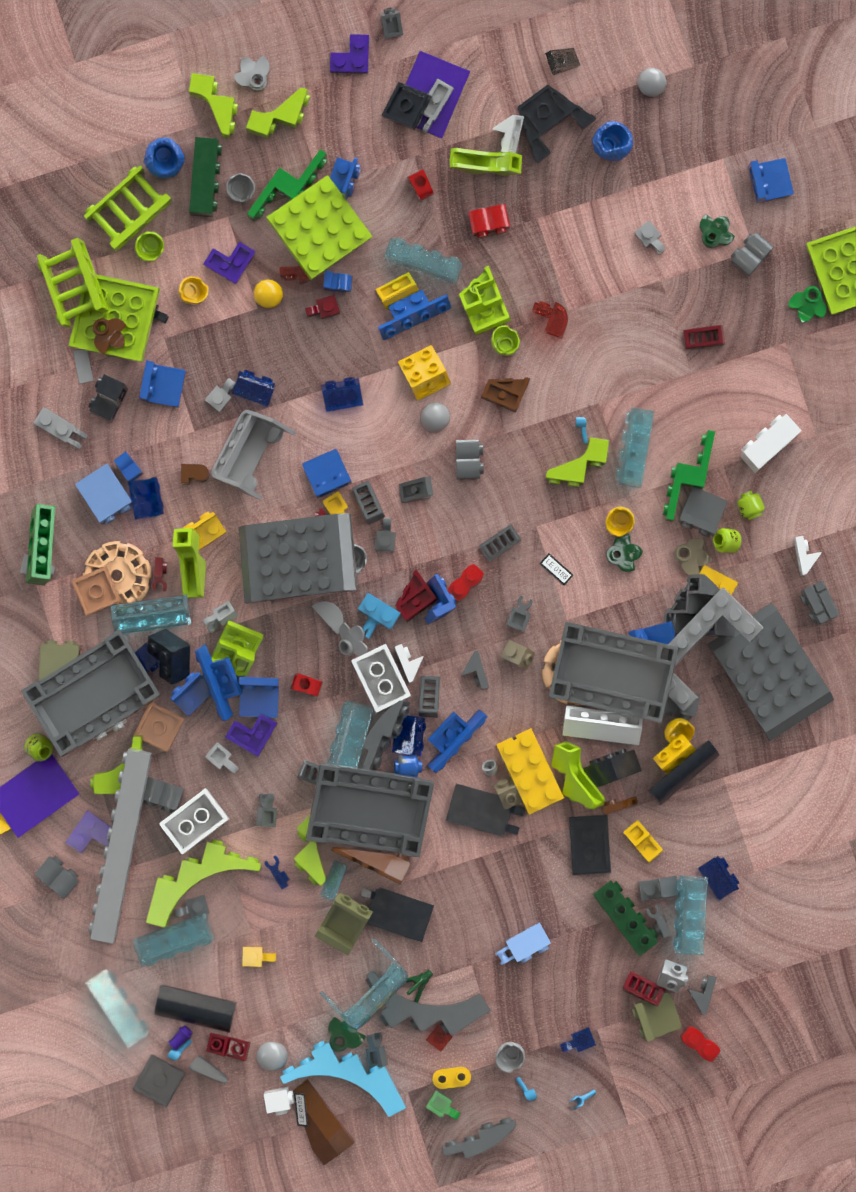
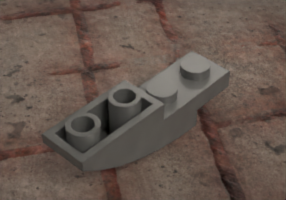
M398 701L375 723L363 745V748L369 750L362 767L363 769L376 771L381 766L382 754L389 745L388 739L397 738L403 728L402 722L409 713L410 702Z
M511 1117L501 1119L499 1124L485 1123L478 1129L480 1137L470 1135L464 1137L465 1141L458 1143L457 1140L445 1142L446 1146H442L444 1156L462 1151L464 1152L465 1159L478 1155L503 1140L517 1125L516 1120H511Z

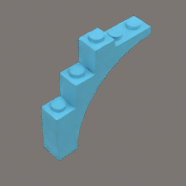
M324 1041L315 1044L313 1046L314 1050L311 1051L313 1059L310 1057L300 1061V1066L296 1068L290 1066L283 1070V1075L280 1076L283 1084L297 1078L312 1075L342 1078L357 1084L370 1093L380 1103L388 1117L406 1108L385 1066L370 1068V1073L367 1074L357 1053L352 1055L350 1052L341 1057L342 1061L339 1062L329 1042L324 1043Z

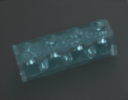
M399 237L395 239L390 238L384 255L387 261L455 285L463 267V263L456 257L449 256L447 258L442 256V253L439 251L431 250L430 252L424 250V246L416 243L413 245L407 244L406 240Z
M631 407L630 412H626L625 423H628L627 431L623 430L621 442H625L624 449H620L618 460L622 461L621 468H617L615 479H618V485L641 488L654 411Z
M187 595L111 606L114 631L121 630L123 634L192 624Z
M345 701L341 708L342 716L336 726V737L331 745V755L327 763L357 768L373 712L372 707L352 701Z
M679 875L676 884L678 899L675 903L677 918L674 922L676 938L673 940L675 953L703 955L708 877Z
M203 913L133 939V946L141 966H151L160 959H170L179 952L183 951L185 953L193 950L198 945H208L215 938L207 914Z
M106 969L86 982V985L127 1048L149 1035V1027L144 1020L140 1021L137 1014L139 1012L133 1003L129 1004L127 1001L128 995L123 987L119 989L116 981L118 980L112 971L108 972Z

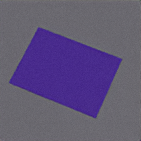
M419 51L405 85L429 94L436 80L439 79L454 88L436 121H433L428 130V133L443 138L470 71ZM423 115L420 124L416 128L423 130L429 118Z
M51 754L45 761L34 762L0 787V813L17 838H19L78 796L79 792Z

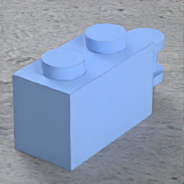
M537 923L506 941L508 946L497 951L495 955L499 956L501 965L514 958L517 962L521 961L524 963L532 958L531 954L537 951L540 954L548 950V945L551 942L541 924ZM508 949H510L513 954L510 957H507L505 951Z

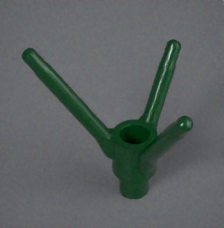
M428 969L424 974L421 973L418 976L385 981L383 983L393 985L413 981L415 985L410 988L407 995H410L418 988L419 990L414 1002L418 1003L422 991L433 976V973Z

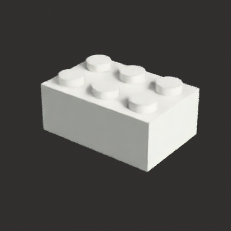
M787 414L783 417L781 415L777 416L769 424L771 426L770 429L765 427L757 434L755 442L750 440L741 449L743 453L740 457L754 473L802 431Z
M386 644L351 660L376 713L391 707L400 700L403 701L411 697Z
M205 788L160 822L159 825L183 855L229 821L230 818L208 789Z

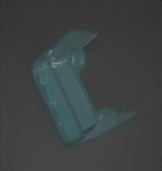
M375 938L371 941L384 953L392 964L388 967L387 972L355 1005L350 1006L344 1012L323 991L319 993L340 1017L354 1029L361 1028L404 985L408 978L407 971L403 965Z

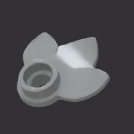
M262 56L255 63V61L243 57L240 63L241 72L234 75L236 82L241 86H250L255 91L263 90L267 85L266 76L270 71L268 60L265 56ZM260 79L261 83L257 85L254 81Z
M345 622L342 623L339 629L342 639L339 642L340 652L348 656L353 654L357 656L364 655L368 647L362 642L364 640L362 627L356 625L350 629Z

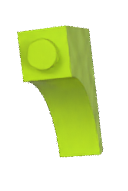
M134 735L131 748L142 750L143 735ZM121 763L119 766L105 772H96L90 781V787L94 789V794H116V791L120 790L121 783L118 782L120 771H124L125 764Z

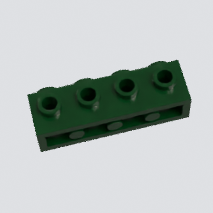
M195 137L189 206L190 216L213 217V213L217 212L218 201H215V193H219V182H216L217 174L220 175L221 163H218V156L222 155V144H219L218 138Z
M610 880L592 895L638 956H641L658 943L656 940L658 935L652 927L650 929L644 924L646 919L640 912L637 914L634 911L633 907L635 905L629 897L624 898L621 894L623 889L617 881L613 883Z

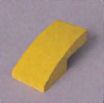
M638 820L623 832L648 863H651L664 852Z

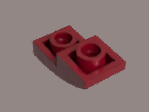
M210 1033L206 1052L246 1061L251 1042Z

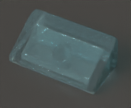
M336 860L333 861L321 892L322 897L331 901L335 900L347 869L346 864Z

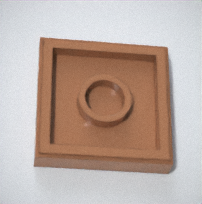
M107 566L71 581L86 617L122 602Z
M152 702L148 705L133 736L143 735L144 742L168 753L185 719Z

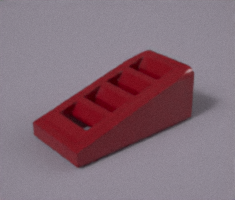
M722 325L683 330L686 349L725 345L724 328ZM714 331H717L718 341H715ZM700 332L702 333L703 343H699L698 333ZM706 332L710 333V342H707ZM691 333H694L695 344L691 343Z
M630 971L623 985L624 992L657 1007L666 991L665 988ZM633 980H636L634 988H631ZM643 983L641 992H638L640 984ZM650 986L651 989L648 996L644 995L647 987ZM656 989L658 993L654 1000L651 997Z

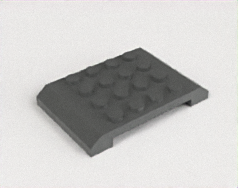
M331 514L238 527L244 602L246 604L335 592L358 591L351 514Z
M772 603L752 615L765 628L752 642H749L736 629L735 637H717L707 644L769 741L834 700L825 682Z
M565 622L549 697L662 723L679 647Z
M121 630L108 636L103 642L45 678L21 690L61 757L78 749L161 696Z
M320 763L306 840L346 844L420 857L434 782L419 777Z

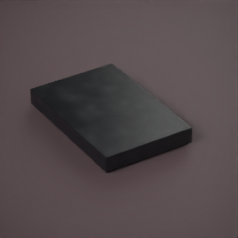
M608 815L569 817L572 875L611 873Z

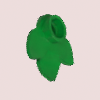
M809 286L804 292L795 293L788 304V307L798 309V317L802 323L809 321L814 314L823 318L827 310L825 302L821 299V290L816 286ZM809 293H814L815 299H810Z

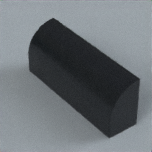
M709 740L704 742L690 756L653 785L648 792L659 805H662L720 756V754Z
M160 985L154 1015L230 1033L237 1002Z

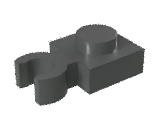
M520 596L518 599L519 608H512L506 626L525 632L531 615L526 610L531 607L533 601L530 599L528 605H523L521 602L523 596Z

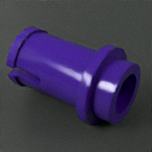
M185 1025L180 1027V1031L168 1041L175 1050H178L188 1038H192L193 1032Z

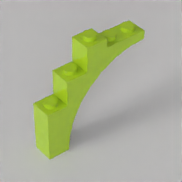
M212 839V842H207L201 864L198 863L199 859L188 857L187 860H182L177 882L174 881L175 877L163 875V878L158 877L146 923L167 927L171 913L178 901L192 886L202 879L226 870L247 869L260 871L262 863H258V858L250 856L247 857V860L239 858L240 854L230 851L227 855L225 854L227 846H223L222 841Z

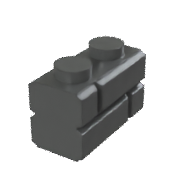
M820 581L801 591L800 599L804 606H808L810 610L808 616L812 623L816 622L818 626L840 615L824 581Z

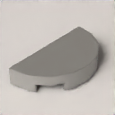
M327 601L314 604L312 606L314 610L338 635L340 626L344 622L343 614L339 607Z

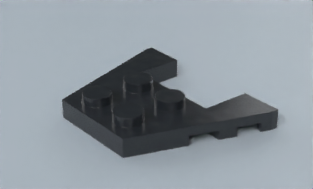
M548 84L517 107L519 116H524L523 127L537 164L551 154L540 137L566 117L571 115L582 130L596 120L594 115L589 114L582 107L568 100L567 97Z

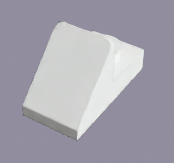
M512 115L493 128V130L505 133L501 140V152L516 153L524 116Z
M803 536L794 538V545L800 576H805L822 552L807 555L806 551H809L808 542L804 540Z
M402 644L395 646L409 683H411L417 674L424 656L409 662L408 658H411L408 648H403Z

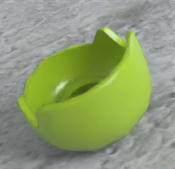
M146 231L142 233L135 242L137 256L144 261L156 260L164 251L162 237L156 232Z
M507 325L499 326L493 331L491 345L496 353L502 356H510L518 350L520 339L517 331L510 329Z

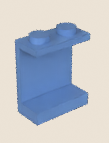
M105 464L75 484L101 524L105 523L107 525L116 519L115 515L120 512L122 514L128 512L131 509V505L134 504L108 464Z

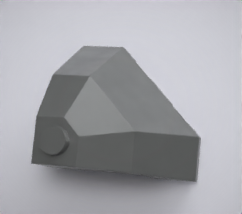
M705 574L690 575L686 580L688 582L686 587L680 589L674 598L675 603L672 608H668L664 613V623L671 621L675 634H679L720 590ZM723 616L705 636L735 637L736 628Z

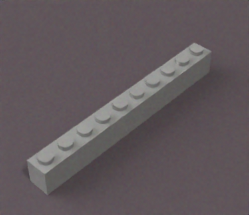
M130 748L123 754L122 763L125 764L124 771H120L118 782L121 783V787L115 794L114 801L117 802V807L112 810L111 820L114 822L113 827L109 828L107 839H110L109 847H105L104 850L105 866L102 865L100 870V877L103 878L102 883L97 886L96 896H99L98 903H94L92 914L95 915L94 922H90L88 931L91 934L90 939L111 944L116 941L152 752Z

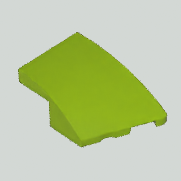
M486 266L484 272L477 279L474 278L470 285L459 294L476 335L511 321L489 266Z
M228 620L211 659L214 662L229 657L235 674L237 676H247L254 663L255 653L263 640L264 634Z

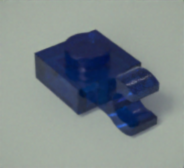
M275 855L273 856L276 861L275 865L271 866L268 861H265V866L271 871L280 888L284 889L289 886L287 882L290 879L285 871L281 872L279 870L280 861Z
M589 1027L570 1034L572 1040L559 1044L562 1052L575 1047L577 1052H581L596 1046Z

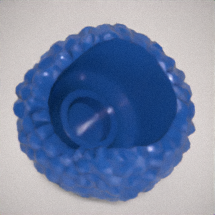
M616 121L606 122L599 127L592 138L595 153L607 161L622 160L630 153L634 143L630 130Z
M157 138L148 144L145 151L144 164L155 177L161 179L172 178L182 169L185 156L179 145L171 138Z

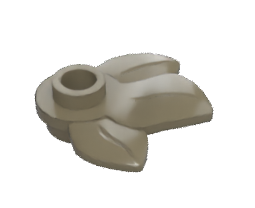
M690 539L687 544L677 546L674 551L675 559L682 564L683 571L689 575L699 574V566L706 565L712 561L710 555L702 549L704 545L703 539ZM686 551L687 556L681 557L680 552Z

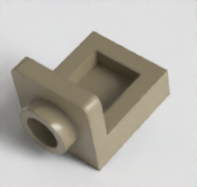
M509 640L501 657L527 670L533 662L535 653Z
M511 777L503 778L494 784L504 809H509L522 802Z

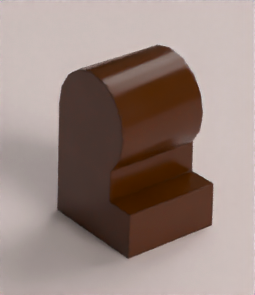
M181 464L182 485H190V480H196L201 483L208 480L210 473L206 466L202 464Z

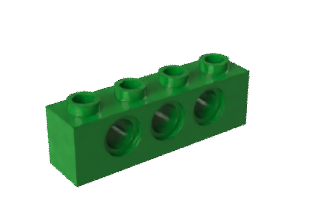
M36 504L31 510L26 583L45 586L50 580L55 506Z

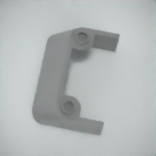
M251 410L243 411L212 468V477L246 495L261 500L262 496L254 492L257 487V480L252 476L268 443L274 444L280 441L284 432L295 435L296 432L273 418Z

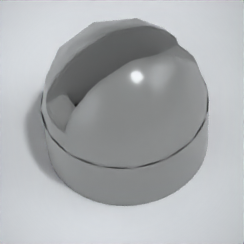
M485 761L482 764L483 772L489 777H492L491 775L494 774L496 775L498 772L496 761Z

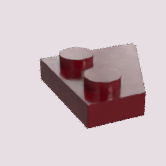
M417 570L413 572L412 579L404 588L403 595L395 605L406 622L438 600Z

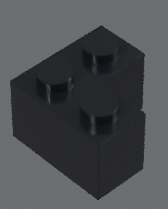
M104 374L102 378H98L95 384L97 396L91 399L88 407L91 414L112 423L128 388L124 383Z
M167 629L148 636V653L160 660L159 677L171 685L186 679L190 675V644Z
M626 749L615 752L616 756H614V753L603 756V761L600 758L589 761L590 765L583 768L584 772L596 787L641 772L642 769L635 750L627 752Z

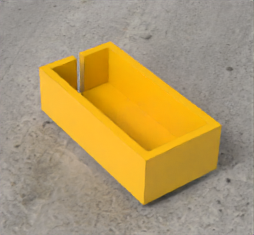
M531 728L515 735L516 740H513L511 737L496 744L528 815L564 799Z

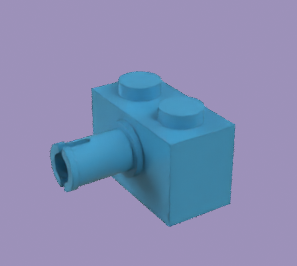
M367 593L358 608V611L365 614L368 618L362 627L364 634L369 629L365 635L368 639H370L377 625L381 624L391 630L401 615L400 612Z

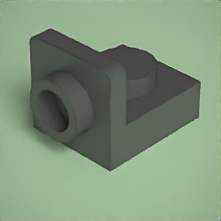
M390 7L385 8L384 12H380L384 38L403 35L399 10Z

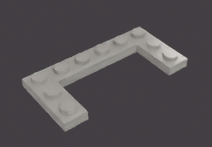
M721 588L668 645L679 647L676 666L723 616L749 642H752L765 628L725 588ZM673 673L668 696L683 711H686L698 697Z

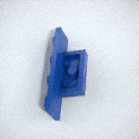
M423 290L415 292L388 305L394 319L379 326L378 329L383 340L392 338L451 309L448 296L445 294L429 302Z
M205 644L195 650L196 660L200 664L203 678L209 686L210 696L214 699L217 713L222 721H226L233 716L227 698L238 696L243 692L229 657L213 662Z
M479 709L466 723L453 711L427 739L440 751L427 766L435 773L443 769L451 756L458 753L463 743L470 740L472 734L485 723L488 716Z

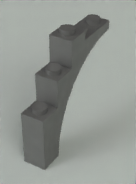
M374 970L367 974V984L371 990L375 988L379 995L376 998L382 1006L386 1005V1008L381 1011L382 1016L380 1018L385 1026L389 1025L391 1028L410 1016L413 1018L410 1022L415 1030L420 1029L421 1032L442 1020L443 1023L440 1026L446 1034L450 1033L452 1036L491 1011L480 993L465 1001L449 1005L421 1004L406 999L394 992L382 982Z

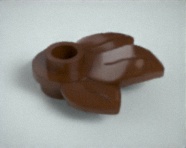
M100 318L94 322L93 332L96 335L94 344L102 354L107 352L109 346L114 348L124 347L125 338L121 331L126 327V324L118 318L110 320ZM105 325L106 329L101 332L100 327Z

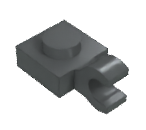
M384 518L383 531H377L375 550L394 552L396 532H390L392 518Z
M259 794V802L262 807H257L256 826L276 827L277 808H273L274 794Z
M205 895L186 900V907L174 910L176 917L190 913L191 919L210 913Z
M658 904L655 905L657 908L656 914H651L649 908L646 909L647 915L654 918L657 923L654 925L658 936L662 935L663 938L671 936L662 916L661 907Z
M381 1032L367 1035L369 1048L366 1049L369 1068L387 1066L385 1047L380 1046L382 1042Z

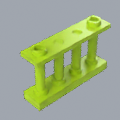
M141 165L138 168L133 167L128 172V177L95 206L91 205L85 211V219L89 222L93 218L111 237L112 242L109 244L115 252H118L172 203V199L167 193L163 196L159 195L141 176L145 172ZM135 180L154 200V204L150 208H145L127 188ZM120 193L139 212L140 216L135 221L130 220L113 201ZM106 206L125 224L126 229L121 234L119 232L116 233L99 214Z
M79 238L71 240L73 246L71 250L47 259V257L41 254L37 255L39 260L37 262L38 268L44 274L57 311L56 319L60 325L67 328L71 327L70 318L91 309L100 313L109 311L85 242ZM72 257L77 258L79 264L76 268L55 277L53 276L51 266ZM79 274L83 275L85 280L83 285L62 294L59 293L58 283ZM86 291L90 294V302L66 312L63 301Z

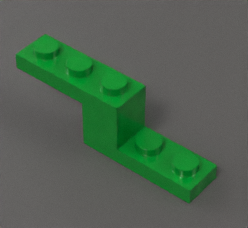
M320 149L299 180L279 167L247 213L248 218L253 221L256 218L260 219L266 210L264 209L266 204L274 200L276 196L275 191L289 200L304 192L308 184L311 185L317 177L315 174L318 169L322 170L328 161L326 160L327 154Z
M708 430L706 435L702 434L700 445L703 446V451L698 453L696 463L700 464L699 467L683 463H677L676 467L672 466L670 478H673L672 486L668 485L666 496L669 497V502L664 504L662 514L666 516L665 521L673 522L681 485L697 487L699 489L704 488L715 431Z

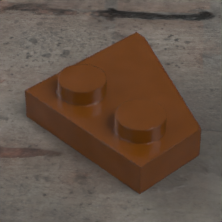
M530 378L488 379L481 398L516 413Z
M636 796L619 802L613 799L604 802L605 806L601 807L603 815L637 804L638 800Z

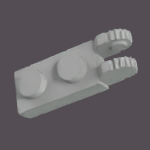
M439 79L436 80L429 92L432 98L423 113L424 116L429 118L422 130L425 134L430 129L433 121H436L454 90L453 87Z
M44 407L34 421V424L78 449L82 445L70 439L73 432L81 438L86 439L88 437L87 434L77 429L76 426Z

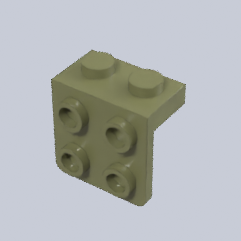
M669 992L664 993L658 1007L644 1000L633 1004L635 1008L632 1009L635 1021L639 1020L641 1025L638 1028L642 1039L645 1038L647 1042L655 1040L656 1037L679 1030L682 1027Z

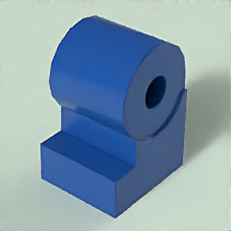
M325 270L323 288L326 291L351 292L353 276Z
M126 451L114 460L129 483L143 474Z

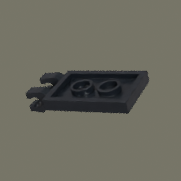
M456 783L446 821L499 836L505 835V832L518 835L520 827L510 825L508 821L511 813L523 816L525 809L517 806L504 809L498 795Z
M380 887L379 889L376 888L375 892L362 888L360 896L372 899L369 910L373 913L367 922L368 925L413 940L423 941L434 905Z

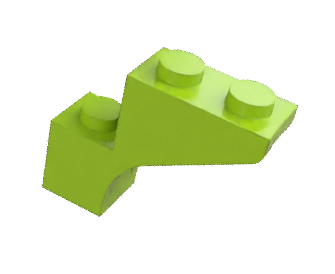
M191 73L190 96L201 98L211 106L222 136L230 139L231 134L235 132L233 115H237L238 104H235L233 97L213 95L217 94L218 82H215L214 76Z
M299 88L272 112L261 113L252 110L246 126L247 132L269 139L270 134L273 135L277 124L274 122L296 129L297 125L303 121L304 113L302 111L304 106H308L310 100L308 89Z
M451 148L450 168L473 175L494 173L501 176L521 174L522 155L513 152L494 153L461 148Z
M590 437L588 448L583 456L549 469L545 480H549V483L560 485V482H567L568 486L579 487V484L583 485L587 462L593 467H601V465L606 464L609 440Z
M193 528L174 529L173 548L179 557L183 596L186 599L204 598L206 561L199 555L200 535Z
M567 741L555 745L551 767L557 769L560 773L566 774L562 794L571 801L583 804L588 809H595L604 805V796L582 768L580 760L582 748Z
M310 815L296 828L299 831L297 835L304 842L306 841ZM309 841L307 846L294 858L296 861L294 865L301 872L306 870L310 874L308 879L315 886L318 883L322 886L326 881V877L317 849V842Z

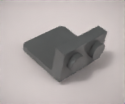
M693 487L678 522H681V526L687 529L695 528L699 530V534L706 537L714 536L727 501L697 487Z

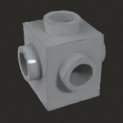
M666 959L660 970L656 985L678 993L681 986L685 987L687 983V967Z

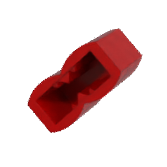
M506 204L468 212L472 234L477 236V238L487 237L488 233L491 232L503 234L507 232V229H510Z
M475 564L468 566L463 571L461 578L451 583L448 593L452 594L456 602L462 601L469 594L470 589L481 582L484 573Z
M688 1025L680 1035L681 1040L688 1047L695 1049L703 1059L709 1062H713L720 1053V1048L717 1044L705 1038L693 1026Z

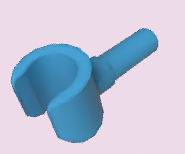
M576 417V427L581 428L583 444L588 443L586 433L587 421L584 417Z
M188 1039L179 1050L172 1048L168 1058L173 1061L178 1060L181 1053L192 1041Z
M516 1078V1081L523 1089L526 1099L528 1101L537 1099L534 1088L528 1090L521 1078Z
M592 1090L583 1096H575L570 1099L569 1103L575 1100L578 1105L573 1109L576 1110L583 1106L586 1099L595 1095L596 1091Z

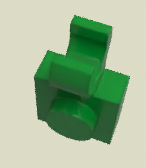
M437 1090L426 1108L441 1118L446 1113L457 1120L461 1114L450 1106L452 1100Z

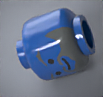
M399 755L397 760H394V774L418 777V774L422 773V761H418L416 755Z

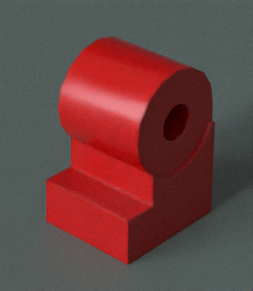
M423 169L407 177L420 201L434 195Z
M295 673L290 689L318 697L323 682Z

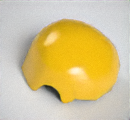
M189 276L184 278L179 284L178 294L184 303L197 305L207 298L209 288L201 278Z
M266 279L255 285L253 296L255 302L263 308H274L281 303L283 291L276 281Z
M622 506L611 509L605 519L606 529L611 535L622 537L633 529L635 524L634 514L628 508Z
M675 718L666 725L664 730L665 739L671 743L683 734L688 741H691L695 728L688 720Z

